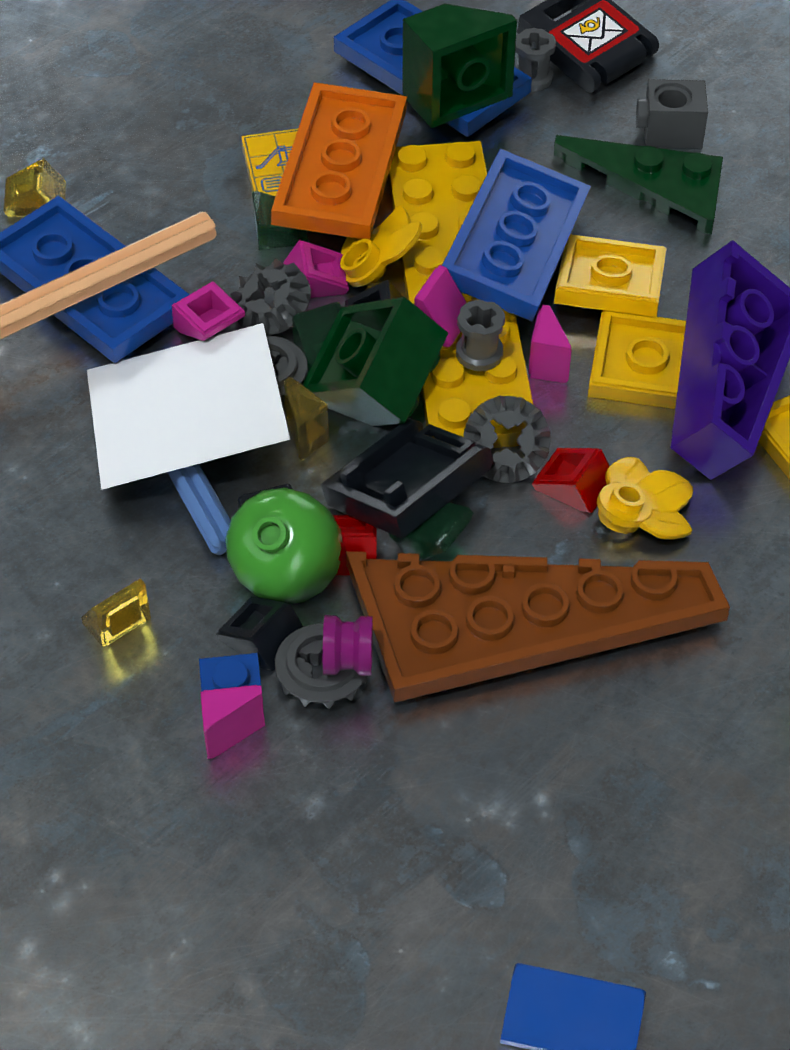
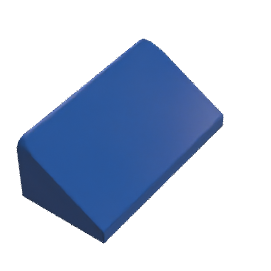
M517 963L514 966L500 1044L528 1050H636L646 992L640 988Z

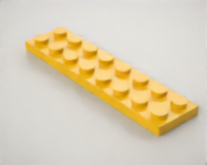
M481 141L396 147L388 174L393 211L398 205H402L410 216L411 222L419 221L422 224L421 235L417 242L401 257L406 297L413 304L416 295L434 269L438 268L439 265L442 266L487 175ZM461 293L466 303L474 300H479L470 295ZM503 310L505 313V323L501 334H499V339L503 344V358L499 365L493 369L473 371L459 363L456 357V344L462 337V332H460L450 347L442 346L440 360L434 370L429 373L421 389L426 426L430 424L463 437L470 415L480 404L497 396L522 397L533 404L515 314ZM494 420L490 421L495 427L494 431L498 436V439L493 444V448L519 446L516 440L522 434L521 430L526 427L523 422L518 427L514 426L507 430L502 425L498 426Z

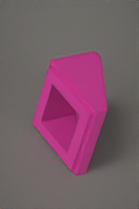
M299 240L283 262L285 265L294 263L307 277L311 288V298L345 295L349 290L346 273L340 267L342 253Z
M439 265L438 268L434 269L416 295L414 305L448 332L443 346L450 347L461 332L457 326V318L460 314V308L466 304V301L447 267Z
M212 281L172 305L173 327L181 334L205 341L245 317V311Z
M542 304V308L538 310L532 335L528 374H531L530 378L567 383L570 372L571 345L551 306Z
M261 685L203 690L200 692L207 759H213L265 726Z

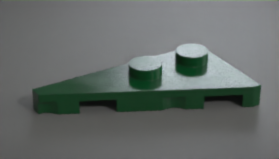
M556 135L554 156L560 157L566 164L580 171L587 164L607 175V185L637 200L649 202L655 209L667 215L673 210H678L698 220V231L712 235L723 157L698 152L691 153L652 146H638Z

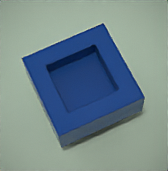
M258 653L199 659L201 692L203 690L261 685Z

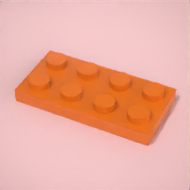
M314 82L271 209V225L357 239H370L406 115L407 96Z

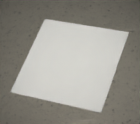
M263 323L212 336L205 341L197 340L118 361L115 364L111 363L87 370L101 490L290 440Z

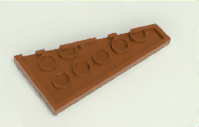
M346 551V566L364 616H373V643L394 703L727 621L730 605L709 562L639 560L634 567L601 566L600 559L579 558L578 565L547 564V557L457 555L452 561H420L419 554L398 553L397 560L366 559V552Z

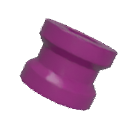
M325 615L323 623V675H336L341 670H354L359 676H371L373 616H360L355 622L342 621L337 615Z

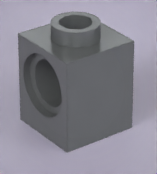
M648 79L646 99H637L636 128H644L645 146L656 148H703L708 117L705 80Z

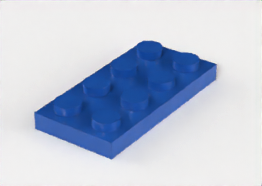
M390 0L334 36V52L402 95L403 19L423 11L406 0ZM514 67L512 97L446 122V124L469 137L531 93L532 77Z
M500 148L442 266L447 267L461 293L486 302H494L506 312L533 322L591 186Z
M58 195L0 232V273L26 293L125 247V245ZM152 268L58 312L54 316L115 364L173 324L172 305L190 294L157 269Z

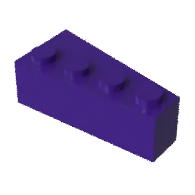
M733 240L692 269L670 447L710 480L754 455L790 359V287Z

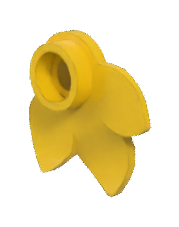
M398 205L379 226L373 229L370 239L347 237L341 250L343 256L340 261V267L346 273V281L353 287L376 283L384 275L386 266L400 259L417 242L421 235L422 224L419 221L411 222L410 216L404 207Z
M624 457L611 464L605 474L607 485L601 489L597 498L598 517L607 528L618 533L628 534L635 532L640 527L656 538L669 540L683 538L692 533L690 524L678 512L685 507L693 494V487L687 479L668 470H656L650 473L645 464L637 457Z

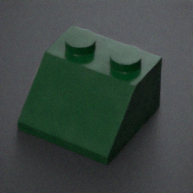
M446 3L403 19L402 96H407L409 104L431 128L513 96L517 19L512 14Z
M406 297L343 306L298 395L309 402L372 426L403 424L418 406L419 393L429 373L434 370L440 360V350L447 338L448 332Z

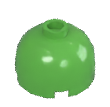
M288 488L263 490L246 500L231 518L225 537L227 560L239 583L259 598L289 602L291 604L305 602L324 591L337 574L341 562L338 559L341 552L340 541L342 542V534L332 513L310 494Z

